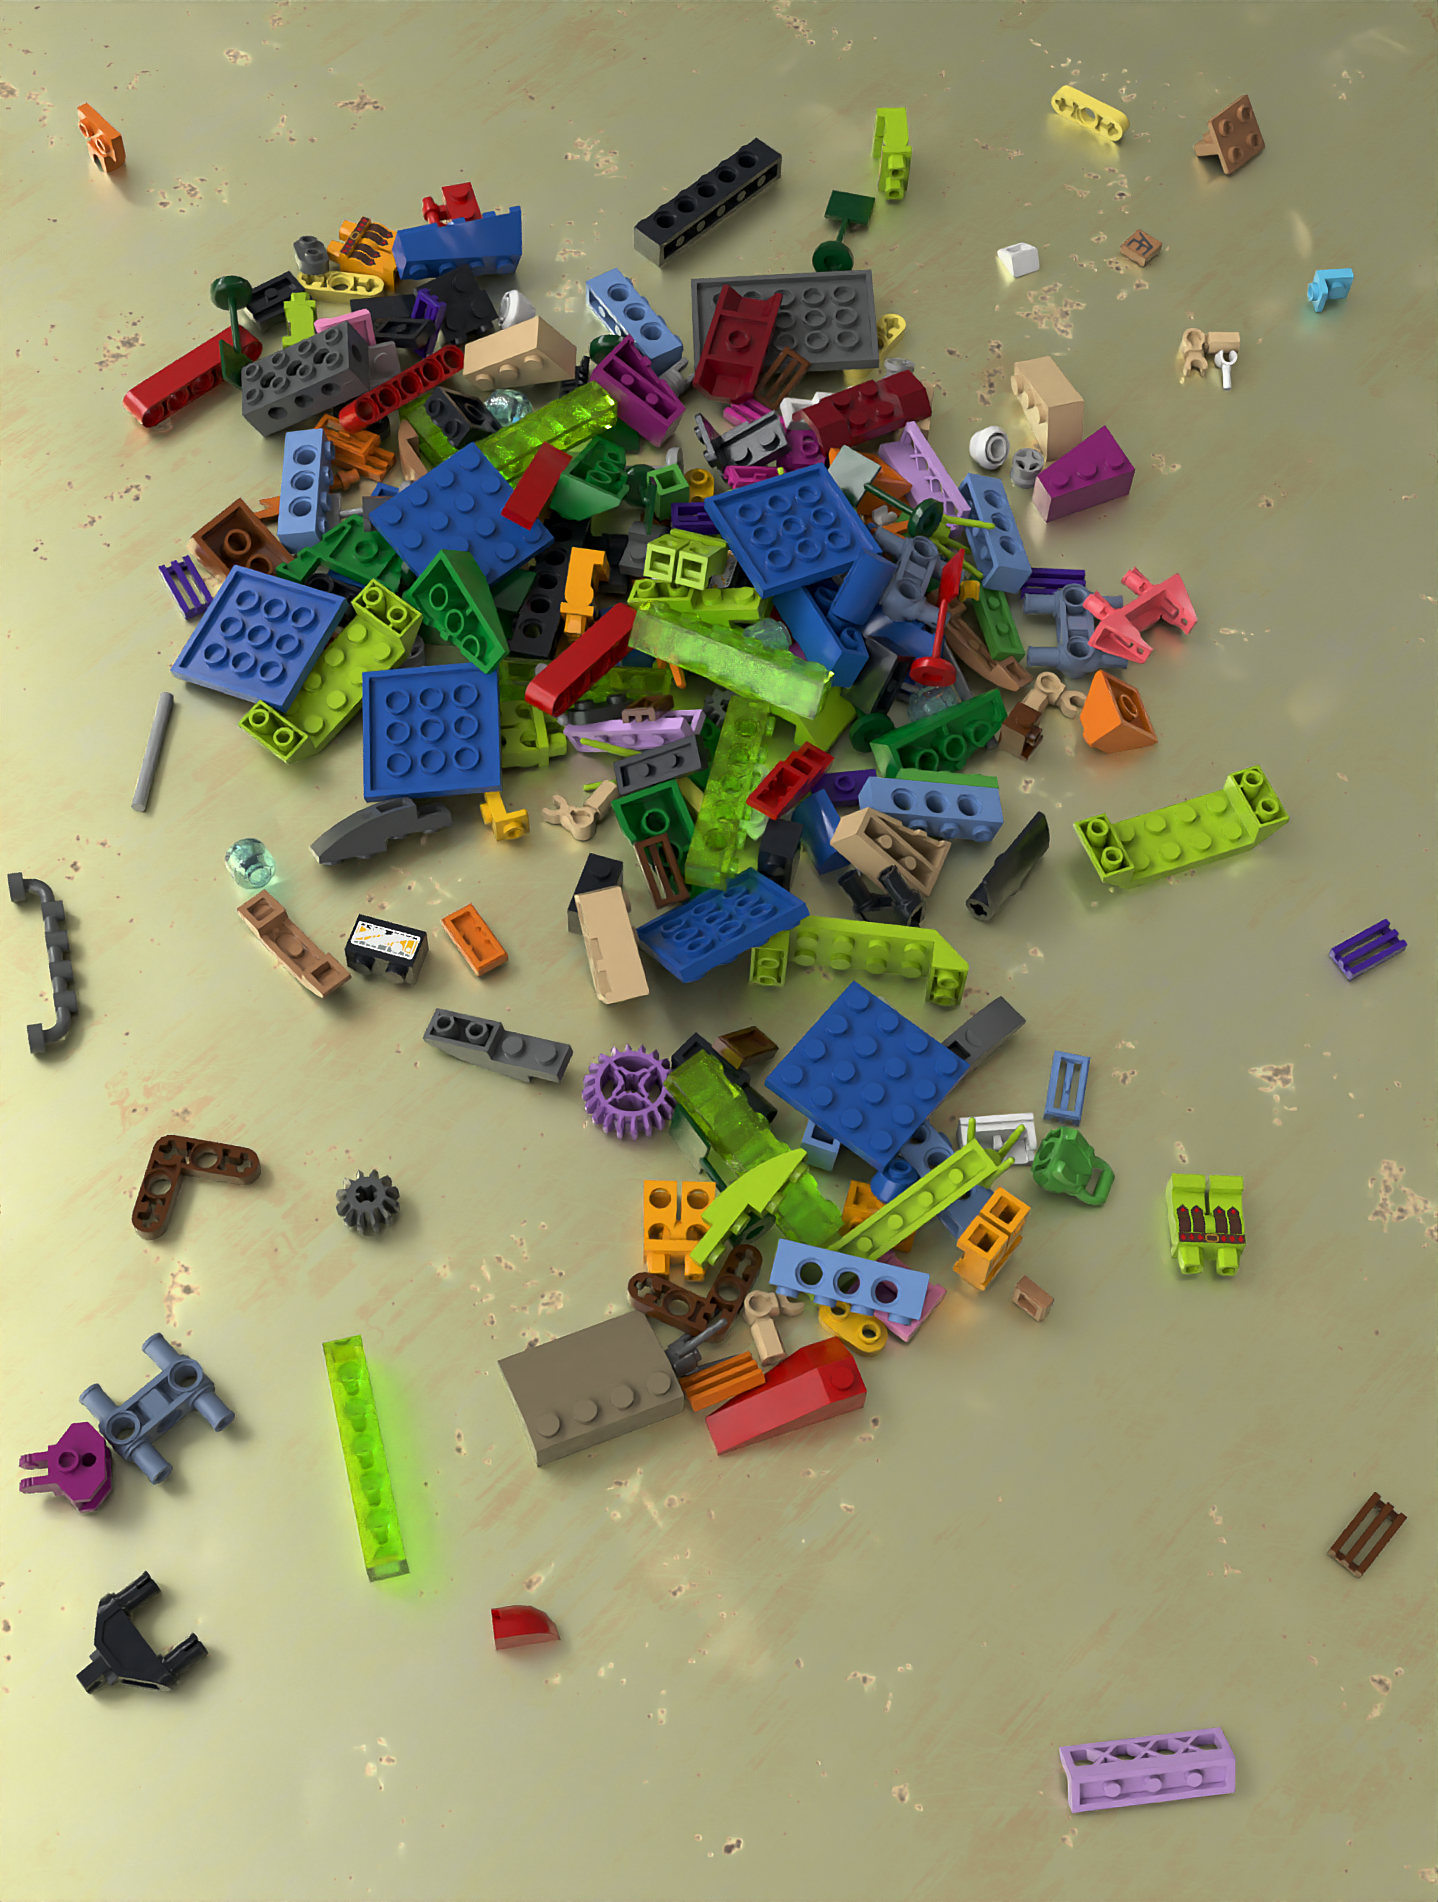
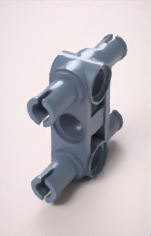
M879 525L872 536L881 550L894 556L895 564L898 565L878 601L882 606L884 614L896 622H903L906 619L909 621L918 619L936 629L939 608L927 602L924 595L931 577L940 581L942 568L947 562L940 559L941 555H939L936 545L930 539L924 536L905 537L903 539ZM962 570V573H961L960 584H961V582H962V580H963V578H964V576H965V573H966V572L963 571V570ZM947 612L945 627L951 617L949 612Z
M1076 583L1068 584L1062 590L1054 591L1053 595L1024 594L1023 613L1052 614V617H1055L1057 647L1028 646L1027 667H1056L1057 670H1060L1069 678L1081 679L1088 672L1093 673L1098 668L1127 669L1128 660L1103 652L1087 644L1094 633L1093 615L1083 608L1082 605L1090 594L1094 595V593L1088 591L1083 585ZM1122 595L1102 596L1113 608L1123 607Z
M156 1333L149 1337L143 1344L142 1351L153 1360L162 1372L121 1406H117L98 1383L88 1387L79 1397L80 1403L99 1422V1432L110 1443L115 1453L126 1461H134L148 1476L153 1485L165 1480L172 1472L173 1467L152 1444L193 1409H197L213 1426L216 1432L225 1429L235 1418V1413L214 1393V1383L203 1372L200 1364L189 1356L179 1355L161 1333ZM186 1377H197L196 1382L190 1387L184 1388L179 1386ZM123 1429H135L131 1437L124 1440L117 1439L118 1434Z

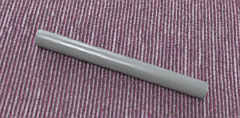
M162 692L159 697L131 805L136 811H144L147 804L174 698L168 692Z

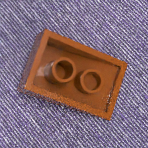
M241 498L237 499L193 534L186 547L205 570L221 584L225 581L234 564L277 577L275 571L277 566L283 562L288 564L294 560L292 555Z

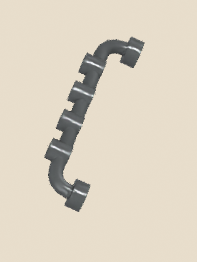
M22 872L7 874L11 902L26 900L25 893L27 892L38 894L41 901L57 1020L56 1024L47 1030H43L42 1023L27 1025V1033L31 1054L46 1052L45 1044L56 1042L64 1037L71 1026V1013L78 1012L75 990L68 991L66 983L74 981L71 960L63 961L62 954L64 951H70L67 930L59 931L58 922L65 921L63 901H55L52 889L45 882L38 879H23Z

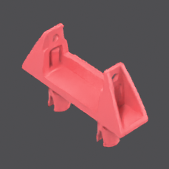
M1136 567L1124 575L1121 583L1126 585L1135 595H1138L1137 599L1122 608L1116 609L1096 590L1094 595L1090 594L1082 605L1093 616L1101 620L1087 644L1103 652L1141 664L1147 661L1154 650L1141 638V632L1162 618L1169 624L1176 625L1185 632L1184 634L1188 635L1198 621L1185 585L1178 573L1164 582L1154 585Z

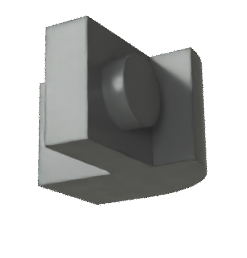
M633 522L628 530L629 542L619 563L620 573L651 579L652 577L643 576L647 544L665 534H670V528L652 524L651 535H647L643 522Z

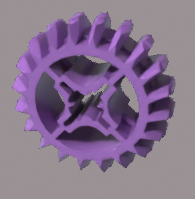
M627 1044L625 1052H619L613 1046L611 1057L601 1053L598 1057L599 1064L591 1063L589 1074L585 1075L583 1079V1086L585 1088L582 1090V1099L586 1102V1113L593 1114L592 1122L594 1125L603 1123V1131L606 1134L616 1129L617 1137L621 1139L625 1132H630L631 1137L635 1141L638 1138V1132L643 1131L645 1135L650 1137L652 1135V1126L662 1131L665 1127V1120L672 1121L676 1105L680 1104L678 1095L681 1092V1085L677 1082L678 1074L676 1069H670L668 1058L659 1060L657 1049L648 1055L643 1044L638 1051H632L631 1046ZM611 1080L614 1083V1090L611 1092V1097L606 1100L602 1090L608 1081ZM657 1084L661 1094L652 1103L649 1100L648 1093L651 1092V1087Z

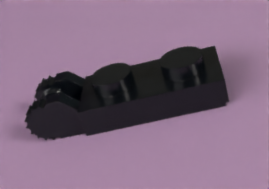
M388 317L387 319L375 318L372 320L376 344L393 341L396 348L420 349L428 343V339L437 330L431 319Z

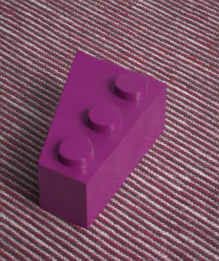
M629 333L594 368L585 392L659 449L676 431L686 408L666 381L658 378L651 368V361L647 356L643 357L634 346L635 340Z
M1104 425L1036 476L1031 501L1044 521L1048 523L1129 495L1135 468Z

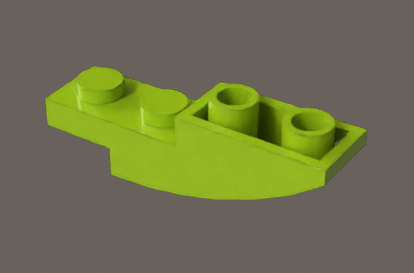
M660 579L635 580L627 602L628 606L646 615L673 624L699 629L731 630L734 620H760L767 598L761 599L756 589L750 587L700 590L676 584L675 580L668 582Z
M799 1148L769 1159L746 1172L717 1196L701 1214L703 1222L710 1229L689 1254L692 1262L703 1270L709 1263L715 1266L727 1250L724 1243L732 1233L738 1236L750 1221L751 1217L747 1215L750 1210L761 1219L768 1212L773 1215L786 1199V1196L782 1193L791 1182L795 1185L798 1184L808 1171L809 1166L806 1164L809 1160L808 1153L804 1149Z

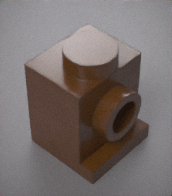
M1018 701L1002 723L998 740L999 745L997 747L1027 762L1043 739V735H1041L1043 729L1039 727L1042 713Z

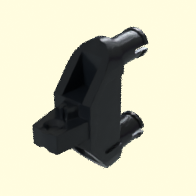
M896 865L883 869L876 877L888 894L870 893L856 869L846 872L838 879L839 886L843 888L853 903L852 912L858 921L921 928L919 924L925 917L926 901L919 891L913 888L910 889Z
M146 1570L117 1594L108 1592L99 1601L94 1636L96 1650L89 1656L92 1662L76 1675L77 1680L89 1695L107 1682L112 1687L120 1681L124 1686L154 1691H170L178 1685L177 1682L180 1681L179 1675L203 1656L209 1654L193 1632L165 1656L161 1654L157 1656L130 1621L133 1618L131 1613L161 1592Z

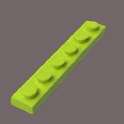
M974 1138L827 1248V1250L876 1261L997 1170V1166ZM809 1263L803 1267L801 1278L805 1284L815 1285L822 1279L823 1272L818 1264ZM853 1272L842 1274L838 1280V1287L840 1288L857 1274ZM806 1293L813 1302L815 1295Z

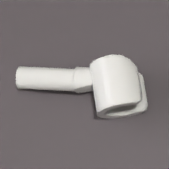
M1223 350L1215 355V364L1222 368L1223 390L1225 391L1231 390V365L1237 360V353L1233 350L1229 352V362L1223 359Z
M886 505L872 511V519L877 527L879 525L893 524L898 518L896 513L892 511L888 513Z

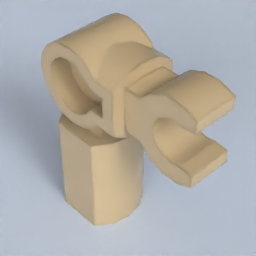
M1196 328L1186 330L1180 344V351L1185 360L1183 367L1184 376L1189 377L1191 367H1197L1200 370V376H1205L1208 363L1204 358V352L1206 354H1217L1223 350V354H1229L1233 350L1238 354L1240 348L1239 332H1208L1205 335Z
M1043 672L1038 675L1033 689L1027 694L1022 703L1040 713L1044 711L1048 703L1052 706L1057 705L1065 716L1074 719L1078 708L1071 705V703L1082 707L1087 697L1079 691L1067 690V686L1060 683V679L1054 673Z
M606 779L603 780L583 804V807L579 808L573 805L571 807L568 806L565 798L554 795V806L559 809L552 811L544 807L542 809L544 819L551 824L561 823L578 840H588L596 833V821H601L612 808L610 802L621 797L619 796L618 786Z
M754 1290L745 1298L742 1317L745 1322L752 1325L750 1329L762 1365L777 1364L785 1360L787 1354L776 1322L772 1318L778 1317L780 1313H784L787 1316H797L803 1312L805 1304L804 1302L791 1303L787 1299L789 1296L777 1294L774 1291Z

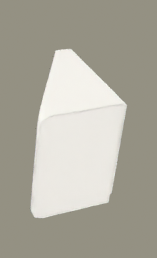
M1024 242L997 251L998 257L1013 277H1019L1037 271L1040 268L1037 248Z

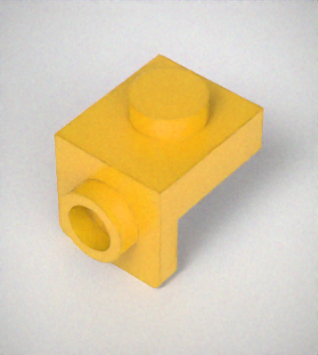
M499 791L484 792L485 803L480 804L481 814L485 824L491 823L497 841L516 839L523 834L529 833V815L526 809L506 813Z

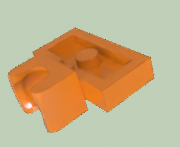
M88 103L77 107L80 118L78 122L79 129L86 138H91L87 142L91 159L94 161L99 158L105 172H111L125 163L126 154L121 134Z

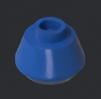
M895 1159L883 1173L877 1171L870 1182L871 1191L881 1203L886 1205L919 1180L917 1171L907 1161Z

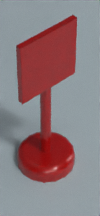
M962 548L942 568L936 607L939 608L932 657L918 658L912 662L909 675L911 679L922 685L946 687L954 684L956 681L957 670L955 666L949 661L940 658L948 604L958 595L965 554V549Z

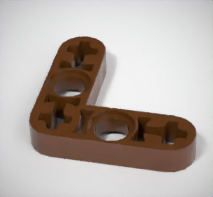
M178 1135L161 1137L153 1147L133 1209L131 1220L136 1233L143 1239L154 1240L160 1238L166 1232L184 1176L235 1185L254 1183L261 1174V1165L257 1154L252 1149ZM172 1148H176L179 1155L174 1154L170 1160H166L164 1153H170ZM204 1153H213L217 1156L216 1163L208 1168L200 1167L197 1164V1160ZM226 1156H228V1159H229V1163H230V1164H228V1163L225 1164V1157H226ZM185 1157H189V1164H187ZM248 1160L250 1167H245L243 1172H238L237 1166H241L243 1161ZM165 1179L171 1183L170 1189L162 1195H156L150 1191L152 1184L157 1180ZM151 1204L156 1205L154 1214L158 1222H151L149 1227H145L143 1220L150 1218L152 1213Z
M740 1244L734 1247L706 1298L654 1274L641 1272L629 1280L627 1301L634 1309L693 1337L707 1329V1322L712 1321L718 1308L722 1311L720 1319L726 1318L727 1324L704 1342L711 1344L719 1343L728 1336L744 1305L746 1296L752 1290L760 1274L763 1261L762 1254L753 1245ZM744 1258H748L751 1260V1263L745 1267L742 1278L736 1275L739 1262H742ZM645 1286L651 1288L650 1294L647 1293L644 1298L638 1296V1290H642ZM724 1286H732L738 1290L740 1296L733 1301L724 1300L719 1295V1290ZM661 1293H664L662 1306L660 1307L657 1305V1300H660ZM674 1300H680L688 1305L689 1311L684 1315H675L670 1312L668 1305Z

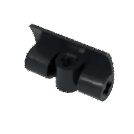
M1038 811L1009 848L996 858L994 866L966 900L968 910L976 918L990 921L1009 896L1015 895L1019 891L1022 880L1048 850L1050 842L1049 827L1046 817L1042 812Z

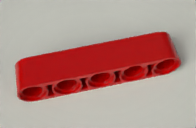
M239 324L241 353L255 362L262 353L263 345L254 335ZM231 326L129 390L122 401L124 409L144 427L151 428L224 382L219 341L222 339L233 347Z
M447 345L360 396L340 410L339 422L341 426L349 433H358L447 380L463 369V352L455 345Z
M622 602L617 603L531 680L525 692V702L554 718H558L646 637L651 626V618Z

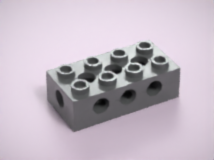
M345 321L241 368L242 416L263 437H266L370 391L368 343L348 321Z

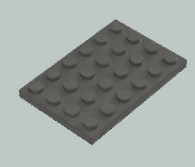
M871 269L691 279L695 372L723 284L730 285L739 295L746 298L766 301L776 293L783 294V300L776 319L775 331L762 374L768 371L786 345L811 363V367L807 372L879 368ZM790 356L785 359L776 373H782L792 360ZM798 363L791 373L797 372L802 365Z

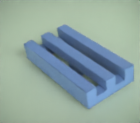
M1055 1050L1043 1119L1050 1120L1053 1117L1058 1118L1057 1122L1065 1123V1120L1072 1121V1125L1079 1126L1091 1057ZM1066 1061L1060 1108H1053L1060 1062ZM1074 1063L1081 1064L1073 1112L1068 1111L1067 1108Z

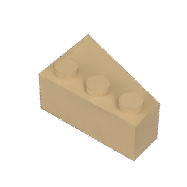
M540 316L465 344L463 376L482 391L575 379L577 347Z
M1050 356L1016 362L1014 375L1011 377L1012 390L1017 395L1046 462L1058 460L1082 442L1084 400Z
M870 807L841 817L830 841V845L885 893L887 891L876 877L883 869L896 865L910 889L913 888L919 891L923 899L930 896L952 844L945 840L937 841L932 839L923 830L918 829L914 831L902 825V821Z
M615 885L574 895L597 998L606 1004L650 994L643 961L640 960L637 949L639 947L638 934L635 926L631 927L628 913L631 912V903L627 891L622 892L621 887Z

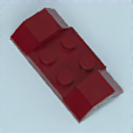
M723 284L692 382L693 387L708 400L740 405L753 397L775 331L776 319L783 300V294L776 293L764 301L742 297L730 285Z
M907 369L877 382L872 379L821 398L819 403L793 413L792 420L795 423L804 420L816 434L821 454L827 457L831 448L841 449L843 445L850 448L905 427L906 422H918L931 417L932 410L926 388Z

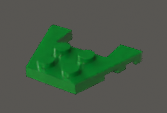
M353 514L322 535V541L311 548L306 546L297 552V558L288 564L283 562L275 569L278 578L305 585L306 579L314 574L318 567L322 565L365 586L374 578L395 595H398L402 581L401 566L403 560L379 531L364 532L363 517Z

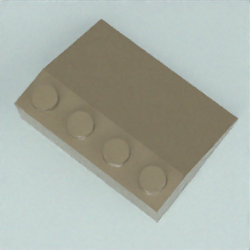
M638 1310L628 1312L497 1361L537 1467L680 1414L684 1410V1394L672 1365L645 1314Z

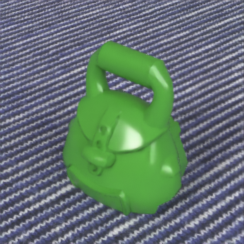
M1060 1126L1056 1130L1051 1129L1046 1137L1042 1139L1031 1167L1034 1180L1044 1190L1055 1194L1067 1193L1091 1205L1106 1202L1115 1175L1111 1166L1106 1161L1095 1156V1150L1088 1144L1079 1130L1067 1126ZM1095 1167L1101 1169V1174L1093 1195H1091L1085 1187L1088 1185L1093 1168Z

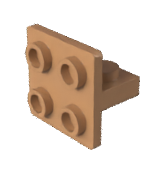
M1241 95L1207 122L1209 131L1205 132L1203 139L1194 145L1197 156L1218 154L1225 174H1232L1263 150L1265 143L1248 95Z

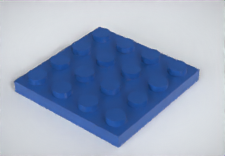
M473 441L368 514L370 522L417 578L441 549L469 551L485 575L489 589L554 544L555 539L538 518L529 531L501 515L514 489Z
M823 462L714 495L704 500V509L723 539L727 542L728 547L761 599L848 572L862 547L882 557L883 551Z
M234 564L170 671L176 678L253 703L262 700L272 709L287 713L348 609L349 603L345 597Z
M472 662L362 672L363 786L366 803L381 802L399 797L415 799L503 791L499 665L491 675L482 672Z
M750 867L636 928L639 947L683 983L703 978L707 971L718 965L731 963L738 957V954L751 947L755 948L768 942L769 937L782 930L786 931L795 928L800 924V920L809 916L810 913L804 901Z
M853 981L767 1076L764 1086L879 1172L883 1173L968 1073L971 1065L856 981Z

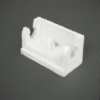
M1033 1112L974 1117L976 1119L975 1139L983 1149L989 1148L996 1152L1001 1149L1016 1128L1023 1124L1025 1126L1024 1132L1007 1153L1002 1163L1009 1157H1014L1015 1163L1012 1166L1033 1164L1035 1158L1034 1150H1037ZM964 1117L959 1120L956 1131L958 1150L967 1144L968 1122L971 1117Z

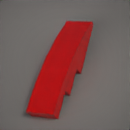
M544 441L505 504L501 515L530 531L554 492L561 473L566 469L573 457Z
M806 741L797 752L793 750L785 761L780 760L749 795L746 804L769 818L777 820L794 807L832 767L835 757Z

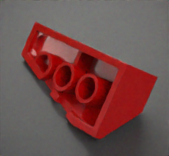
M835 1336L801 1347L764 1374L766 1383L735 1395L705 1417V1422L719 1456L864 1408L867 1389L853 1355L840 1339Z

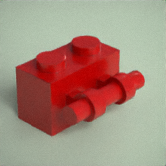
M471 182L441 187L443 205L438 206L430 196L422 200L423 217L429 224L437 223L439 227H444L456 218L464 217L466 222L482 219Z

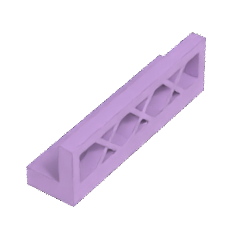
M915 421L906 422L900 441L881 444L878 455L885 463L913 485L911 490L904 495L908 503L915 509L923 500L933 498L943 504V514L968 519L971 508ZM912 439H913V442H914V449H913V447H912V445H911ZM954 505L958 510L957 516L955 514ZM946 524V526L951 527L948 538L961 537L964 526Z
M702 709L674 710L667 712L656 721H649V718H647L643 722H636V719H634L630 723L623 724L622 718L587 725H570L569 723L565 726L563 733L578 752H609L581 744V738L597 740L639 751L642 749H653L694 734L700 735L706 715Z
M1221 1727L1059 1747L1060 1760L1068 1778V1804L1072 1813L1235 1793L1236 1757ZM1215 1744L1217 1749L1203 1750L1197 1746ZM1168 1749L1176 1753L1172 1755H1162L1160 1753H1157V1751ZM1126 1754L1135 1757V1759L1132 1760H1121L1119 1758H1116V1756ZM1086 1759L1095 1762L1092 1765L1075 1766L1074 1761Z

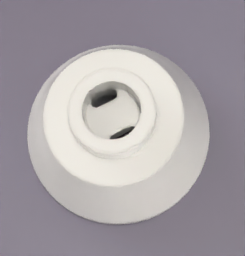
M517 290L507 292L503 296L499 307L498 323L504 330L534 318L535 308L532 307V302Z
M990 426L976 432L971 438L969 445L971 457L982 467L990 470L1001 466L1007 459L1010 450L1007 434L998 426Z

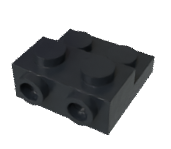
M468 263L412 290L417 298L418 291L427 288L430 291V296L436 295L439 298L438 302L443 301L447 304L437 338L440 347L447 343L457 346L469 340L466 334L476 330L478 335L492 329L494 327L492 321L499 318L486 290L481 291Z
M437 386L423 405L427 415L431 417V421L442 429L444 436L448 437V442L458 450H461L472 441L479 449L483 444L487 446L492 444L505 448L512 439L478 397Z

